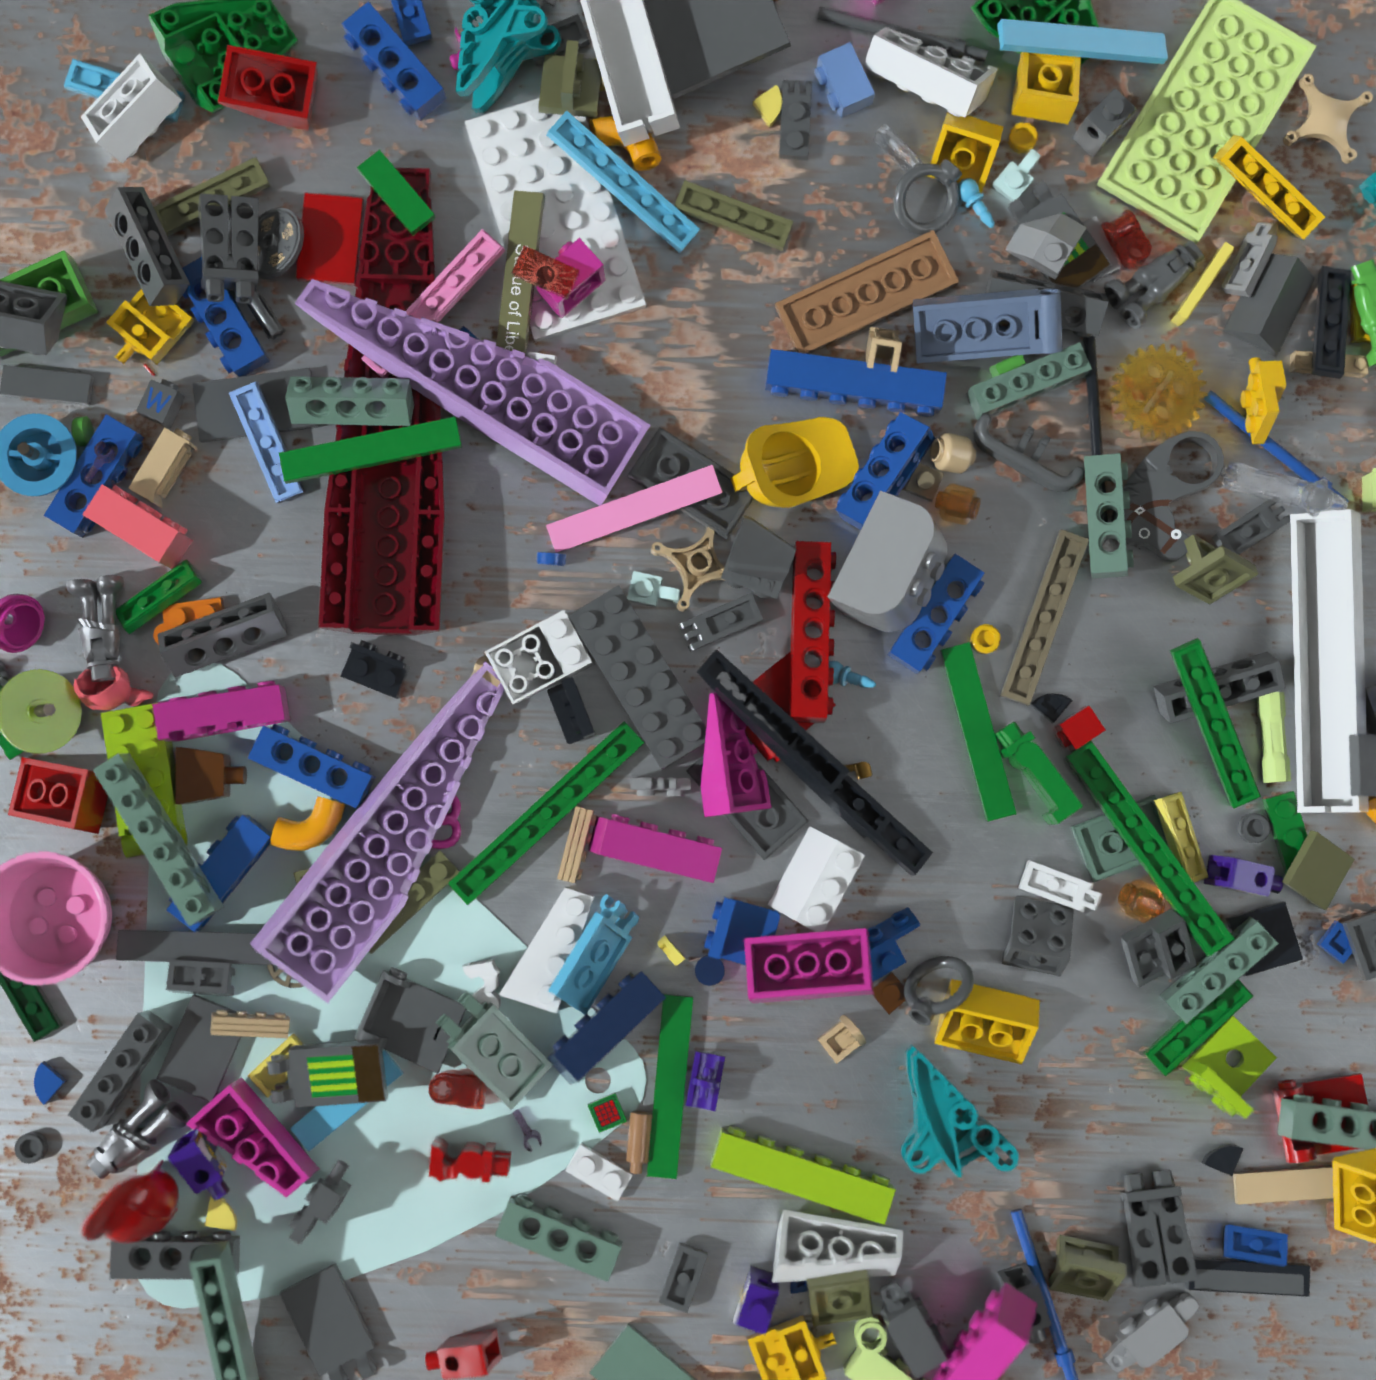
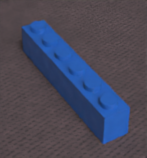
M771 349L765 390L771 391L772 395L787 397L788 393L800 395L801 399L816 401L820 397L827 398L830 403L845 405L849 401L857 402L858 406L862 408L873 409L876 408V405L886 406L887 410L900 413L908 409L916 410V414L921 416H934V413L939 414L943 407L947 373L898 366L897 372H892L890 370L891 365L874 363L873 368H867V364L864 361Z

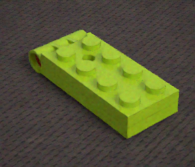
M147 704L101 713L107 759L109 760L118 753H130L187 846L188 837L182 805L175 804L176 764L172 742L158 740L153 705ZM115 807L119 837H121L124 856L130 858L145 855Z

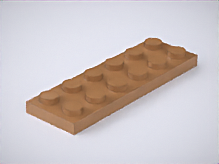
M932 230L776 302L775 308L796 352L810 354L913 306V299L930 298L958 285L959 280L935 231Z

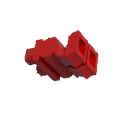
M436 1136L431 1144L428 1177H434L439 1182L457 1179L459 1173L471 1180L481 1177V1182L490 1183L492 1176L508 1177L512 1151L495 1150L496 1143L487 1142L486 1146L478 1142H467L455 1158L447 1154L449 1144L445 1139Z

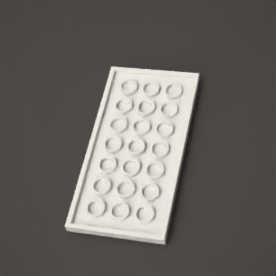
M539 98L465 121L506 253L514 190L540 192L545 194L538 262L541 264V258L543 261L548 259L553 261L559 255L558 252L563 245L569 241L574 243L580 237L604 265L605 282L562 319L540 296L535 284L530 328L535 342L646 308L645 299L610 191L546 136L548 130L562 115L539 113ZM574 116L589 130L586 117Z

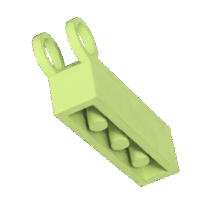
M874 1316L863 1318L855 1323L854 1336L858 1346L843 1365L847 1377L851 1380H920L919 1378L915 1379L904 1360L898 1358L895 1361L887 1355L889 1352L885 1347L887 1335L878 1318ZM867 1328L879 1330L878 1337L870 1342L861 1339V1335ZM923 1376L921 1380H929V1379H927L926 1377Z

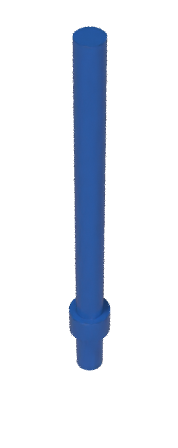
M1210 390L1203 399L1251 437L1250 433L1246 432V418ZM1268 436L1265 443L1260 444L1312 486L1311 490L1318 496H1325L1341 510L1347 505L1349 500L1332 487L1333 483L1324 476L1320 478Z
M1021 1208L1015 1209L1010 1213L1028 1267L1039 1283L1051 1322L1049 1330L1057 1351L1054 1353L1059 1367H1062L1066 1380H1079L1074 1366L1076 1360L1072 1349L1067 1346Z

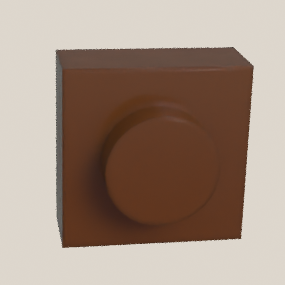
M890 972L873 987V997L889 1015L906 1001L904 985L893 972Z

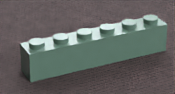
M229 1241L198 1245L189 1264L215 1379L260 1380Z

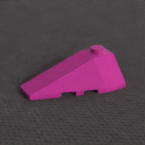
M710 693L703 756L701 795L704 817L771 809L767 777L764 769L759 770L754 757L757 753L754 744H749L745 733L747 725L716 693Z

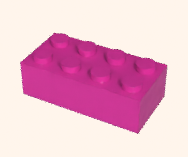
M866 928L744 938L748 1000L753 1004L874 994L870 941Z
M1007 1283L998 1292L992 1291L986 1300L983 1311L977 1310L969 1322V1328L966 1331L961 1329L954 1339V1346L943 1351L947 1361L940 1364V1368L932 1380H997L1028 1344L1038 1303Z

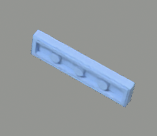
M255 381L229 392L275 502L279 503L305 492L300 481L289 484L284 482L279 453L285 452L287 449L259 383Z

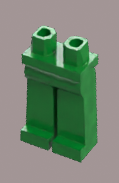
M1014 721L995 733L996 738L1004 747L999 750L1002 758L1008 757L1009 764L1014 769L1020 770L1048 808L1049 811L1042 815L1048 825L1061 823L1083 807L1042 749L1036 743L1031 742L1035 739L1031 731L1023 733Z

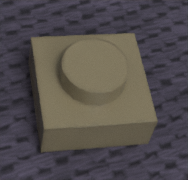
M919 463L911 475L905 491L932 502L944 473Z

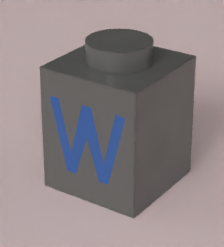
M151 379L136 412L146 419L171 429L185 397L177 391L179 386L165 379H162L161 383Z

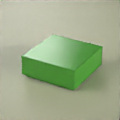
M1016 355L991 366L989 371L992 377H996L1026 362L1023 355Z

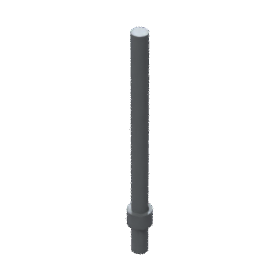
M821 6L818 11L817 18L873 33H877L887 27L921 40L923 46L944 48L953 57L962 59V56L981 61H985L987 57V49L968 45L965 40L955 38V41Z

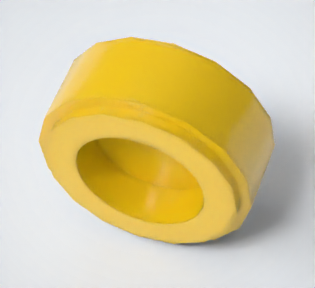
M1026 122L1016 124L1008 135L1010 148L1019 154L1028 153L1035 147L1038 140L1036 128Z
M989 624L978 626L970 636L971 646L981 654L992 653L998 648L1001 641L997 628Z

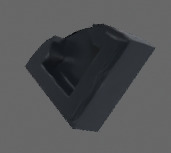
M1046 694L1036 698L1030 703V706L1051 723H1054L1073 700L1061 694Z
M1230 1144L1218 1147L1210 1151L1204 1157L1202 1163L1229 1176H1233L1243 1148Z

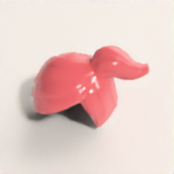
M118 666L113 667L116 674V679L93 682L91 669H85L74 680L73 684L74 691L81 702L92 710H112L124 702L129 706L136 707L140 706L145 700L153 698L152 692L131 688L128 674Z

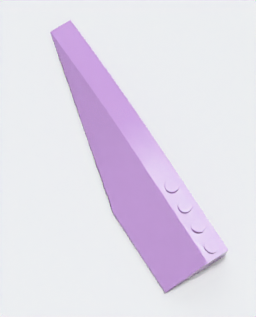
M311 279L295 303L330 331L395 377L410 379L411 387L420 394L599 506L603 504L650 427V424L551 362L540 358L536 360L527 357L525 353L515 349L510 351L496 346L495 342L486 339L481 341L470 337L469 333L423 317L421 319L407 315L406 311L397 308L393 310L378 305L377 301L369 298L364 300L352 296L346 290Z
M484 662L483 666L466 681L402 754L250 943L258 953L326 1003H329L404 907L409 897L407 894L413 882H416L420 873V866L433 845L432 840L447 815L461 784L460 780L465 769H468L478 741H481L488 719L493 715L504 691L501 682L496 687L482 677L488 671L499 680L495 671L492 670L493 667L487 662Z

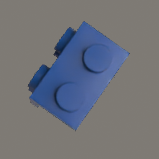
M724 896L723 901H717L712 919L717 920L714 932L708 930L704 948L709 949L708 956L746 965L744 938L775 936L780 914L774 910Z

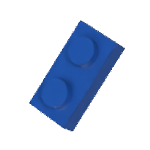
M391 0L403 42L407 46L433 39L421 0Z
M1229 1224L1224 1226L1223 1257L1282 1267L1287 1265L1288 1234Z

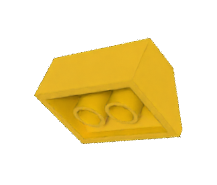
M951 979L944 1000L956 993L962 981ZM974 984L970 995L960 1006L947 1013L940 1014L934 1044L1022 1065L1039 1028L1040 1000Z
M1376 1148L1337 1156L1333 1159L1334 1229L1376 1244Z

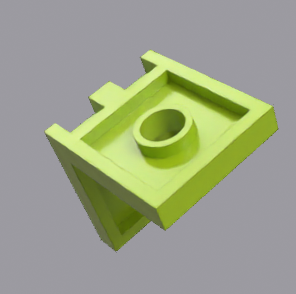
M1231 1016L1183 1064L1182 1068L1191 1074L1188 1079L1200 1091L1204 1090L1208 1095H1213L1212 1103L1222 1112H1227L1232 1117L1237 1114L1246 1119L1254 1109L1241 1096L1277 1057L1234 1016ZM1236 1049L1240 1053V1061L1235 1066H1229L1226 1062V1055L1229 1051Z

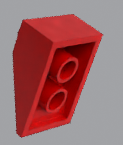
M227 45L218 104L280 126L309 131L318 78L317 62Z
M22 757L8 815L99 834L108 794L94 771Z

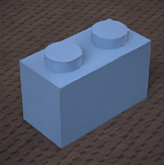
M851 42L819 55L815 74L821 85L825 84L829 92L827 94L829 105L833 111H838L840 118L873 104L874 90Z

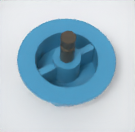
M26 414L13 419L0 431V480L9 489L25 496H44L58 490L69 480L76 465L77 448L71 432L60 421L44 414Z

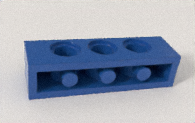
M369 1L341 23L346 33L343 36L346 43L353 51L357 48L364 55L362 60L371 72L375 70L379 72L383 77L380 79L383 86L390 94L397 93L401 98L399 101L400 105L409 116L414 113L421 121L447 99L444 88ZM372 38L380 39L376 45L371 46L367 44ZM396 59L399 61L394 67L386 66L389 60ZM409 81L418 82L416 87L412 89L404 88L405 84Z
M202 256L182 267L190 283L183 293V297L185 299L190 297L195 305L190 309L200 324L205 322L209 329L205 335L214 349L219 347L224 356L220 360L229 374L234 372L238 377H242L270 362L229 290H224V301L210 302L207 298L200 299V293L205 289L201 288ZM219 313L227 314L224 322L220 324L214 323L215 317ZM233 338H241L239 347L229 349V343Z
M902 412L888 424L885 436L879 444L872 448L869 460L863 468L856 472L853 484L847 492L840 496L835 510L842 520L861 530L880 491L896 497L899 495L936 439L929 426ZM899 445H905L901 451L894 452L895 448ZM889 469L884 476H878L880 471ZM873 493L870 499L861 501L864 495Z
M106 414L77 460L71 477L59 489L43 516L82 538L85 533H90L96 523L82 514L102 484L112 489L116 483H120L124 479L128 470L126 467L130 460L137 457L142 450L144 437ZM113 446H117V455L112 459H108V450ZM101 471V481L97 484H92L93 474ZM86 496L87 502L85 507L77 510V500L80 497Z
M955 553L944 567L940 579L934 582L928 604L921 608L915 621L902 631L887 655L915 674L921 672L922 669L928 671L936 659V656L932 653L938 644L943 647L952 634L949 627L954 620L959 622L969 607L964 604L970 595L976 597L983 587L984 582L981 581V578L985 572ZM949 584H956L960 587V598L955 599L949 596L947 592ZM939 608L944 611L946 617L944 623L933 621L931 618L932 609ZM917 633H924L929 637V646L927 648H921L916 645L915 635Z
M275 723L272 728L262 726L248 759L356 809L366 799L376 776L369 773L370 767L357 761L350 765L342 761L344 755L329 748L324 753L315 748L316 742L303 736L296 740L288 736L290 730ZM290 744L293 748V755L289 760L285 761L280 756V750L284 745ZM313 756L320 760V768L315 773H311L307 769V762ZM344 769L348 776L347 781L339 786L334 781V774L337 770Z

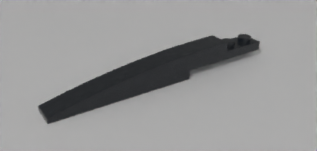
M716 649L698 669L697 673L809 788L863 838L869 837L909 875H916L933 852L848 775L849 769Z

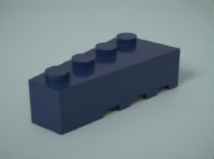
M642 971L635 976L632 972L625 976L618 983L621 989L613 996L610 993L605 995L596 1004L599 1009L591 1017L585 1014L574 1025L577 1029L569 1037L564 1034L553 1044L552 1048L554 1051L547 1059L570 1085L579 1082L666 998Z

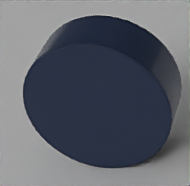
M706 955L697 961L695 975L700 983L713 986L718 984L724 977L725 968L720 959Z

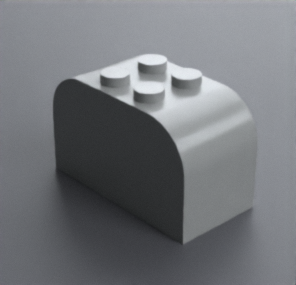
M883 491L879 492L828 595L831 602L844 616L884 632L903 630L915 621L921 608L925 607L930 600L931 588L935 580H939L943 574L944 562L947 556L946 539L929 512L918 504Z

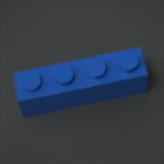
M250 815L234 817L226 827L228 831L222 841L218 839L210 846L207 851L209 857L203 864L198 863L222 904L270 846L272 833ZM171 897L169 898L171 904L166 909L193 932L202 931L214 916L213 914L198 924L188 926Z

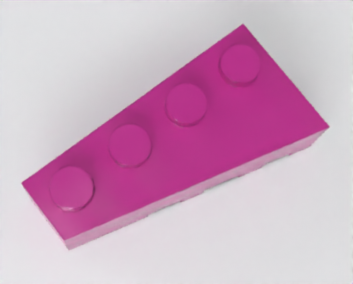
M612 814L611 820L597 816L588 851L714 883L722 848L713 846L715 840L697 836L696 841L685 839L686 832L670 828L668 834L657 832L658 825L642 821L640 827L630 825V818Z
M242 1077L228 1085L186 1123L193 1130L197 1129L207 1136L209 1142L215 1146L219 1145L233 1155L231 1158L239 1164L244 1163L255 1171L256 1176L286 1198L319 1170V1167Z

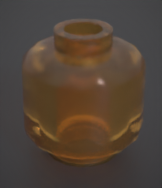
M949 484L944 492H938L935 508L939 509V515L942 520L967 525L971 520L977 518L981 498L977 497L976 490L973 488Z
M1138 879L1126 883L1119 892L1118 903L1120 904L1121 911L1132 919L1146 923L1164 912L1163 894L1158 887Z

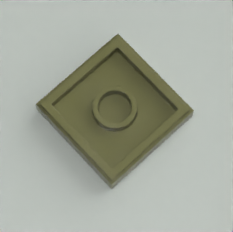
M1310 830L1282 883L1318 908L1326 911L1355 859L1320 833Z
M867 1269L807 1279L813 1326L873 1317Z

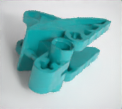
M469 0L474 7L469 8L463 16L456 93L459 96H469L473 92L472 109L476 113H485L498 100L513 79L523 60L553 53L560 46L561 34L553 25H548V18L536 0ZM480 16L483 22L482 24L478 22L479 26L475 27L472 21H477L476 17ZM545 33H554L555 39L552 44L547 46L541 44V38Z
M911 1045L905 1052L907 1075L913 1097L914 1125L902 1143L900 1150L901 1156L910 1170L919 1174L926 1173L943 1159L953 1173L960 1178L962 1177L961 1168L982 1155L1000 1171L1007 1172L1016 1168L1019 1162V1154L1016 1148L988 1120L978 1116L975 1107ZM959 1108L964 1110L961 1115L955 1113ZM955 1127L961 1129L957 1135L955 1133ZM986 1128V1133L984 1134V1136L981 1138H976L977 1133L981 1129ZM973 1146L977 1148V1150L967 1156L959 1158V1154ZM997 1146L1006 1152L1007 1160L1001 1159L994 1151ZM923 1151L920 1158L916 1160L911 1159L914 1152ZM928 1160V1162H927V1164H926L925 1166L920 1167V1168H919V1167H915V1166H917V1165H921L922 1163H924V1162H926V1161Z

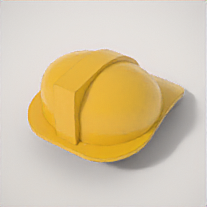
M818 417L791 423L764 425L755 429L749 435L745 450L741 456V472L730 479L735 492L747 489L756 501L764 505L791 508L843 489L854 479L859 469V463L845 425L833 418Z

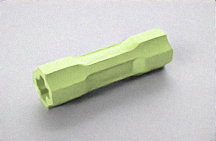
M1273 692L1256 698L1258 718L1261 723L1263 783L1291 781L1290 759L1287 755L1284 722L1286 716L1284 692Z

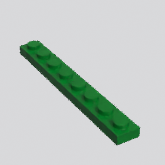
M625 721L622 722L447 884L467 906L470 905L634 754L644 742Z
M1090 740L1066 756V761L1173 910L1185 920L1188 931L1206 956H1211L1233 941L1234 937L1094 743Z

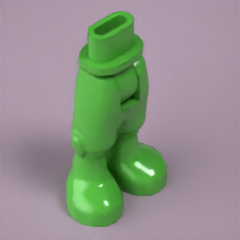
M1374 259L1351 267L1355 279L1351 283L1355 285L1354 296L1361 319V326L1371 340L1372 348L1366 355L1369 367L1376 365V265Z

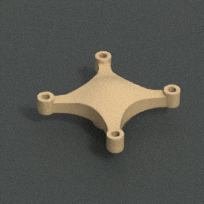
M1305 74L1299 81V86L1305 91L1308 98V115L1304 124L1298 130L1289 131L1284 136L1283 144L1291 146L1295 141L1308 137L1323 139L1339 151L1343 163H1351L1356 158L1357 153L1354 149L1350 148L1347 141L1348 121L1356 109L1365 107L1372 101L1373 94L1366 91L1359 98L1349 101L1334 99L1321 93L1313 83L1314 77L1311 74Z
M709 527L704 536L692 546L674 549L663 546L660 542H655L651 547L652 555H661L669 559L681 575L683 594L677 603V609L681 612L688 609L690 597L697 588L708 582L725 581L721 579L724 566L720 563L714 551L713 538L715 531Z

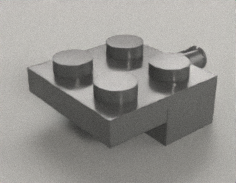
M1172 909L1120 936L1132 980L1139 988L1163 974L1173 979L1197 966L1189 939L1192 935L1186 927L1185 920Z
M338 1160L330 1175H327L325 1180L320 1178L317 1183H314L305 1198L310 1203L308 1206L304 1205L301 1211L297 1212L289 1226L294 1229L289 1239L300 1245L312 1231L318 1219L327 1223L337 1212L352 1186L342 1179L349 1167L347 1163Z

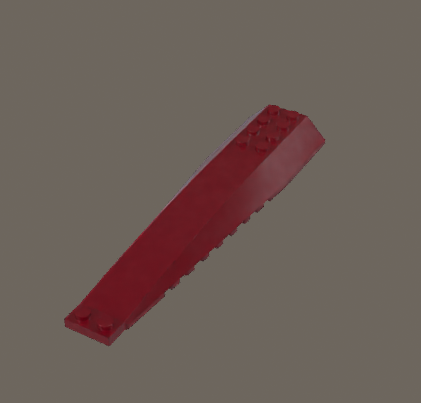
M396 168L432 211L430 168ZM371 186L370 195L367 197L359 254V271L357 272L355 283V297L364 300L369 298L377 301L378 305L393 310L397 308L406 311L435 280L433 221L412 236ZM348 344L347 358L344 364V377L381 378L361 359L364 354ZM390 374L387 378H397V377H395L394 375ZM411 387L414 409L410 426L441 420V407ZM336 425L335 441L407 426ZM442 452L329 475L324 509L318 628L351 634L409 636L440 631L445 523Z

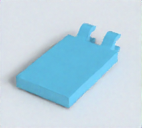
M607 894L600 901L601 914L598 912L594 913L548 990L584 1015L588 1013L633 938L629 935V932L638 923L640 917L631 911L629 916L624 919L628 913V910L625 908L626 905L617 900L615 905L610 908L614 899Z

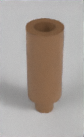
M631 1111L626 1161L631 1162L630 1173L642 1174L643 1164L648 1163L652 1113Z

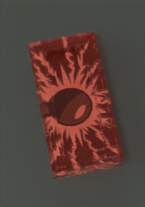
M524 245L511 273L512 276L568 300L580 270Z

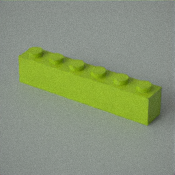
M729 1126L728 1130L721 1128L710 1162L711 1168L885 1225L896 1191L893 1184L889 1183V1178L873 1173L872 1177L860 1174V1168L849 1164H844L843 1168L833 1165L832 1159L816 1154L815 1158L803 1155L804 1150L792 1145H787L786 1149L775 1146V1140L758 1135L757 1139L745 1136L746 1131L738 1127Z

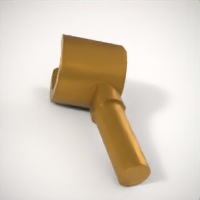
M867 762L844 765L850 772L855 771L857 780L872 776L871 766Z

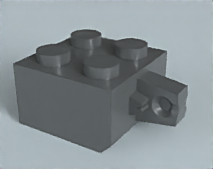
M896 1280L882 1286L880 1292L885 1305L882 1308L881 1316L887 1325L890 1336L913 1376L917 1379L947 1361L943 1350L948 1347L935 1323L930 1326L928 1325L932 1319L920 1297L913 1299L910 1292L905 1293Z

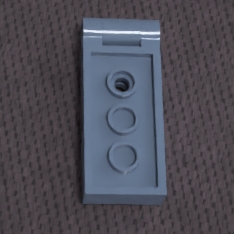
M1038 289L913 299L917 364L1040 353L1052 354L1063 350L1061 291L1059 289H1042L1039 291ZM1002 320L1009 321L1007 326L999 325Z

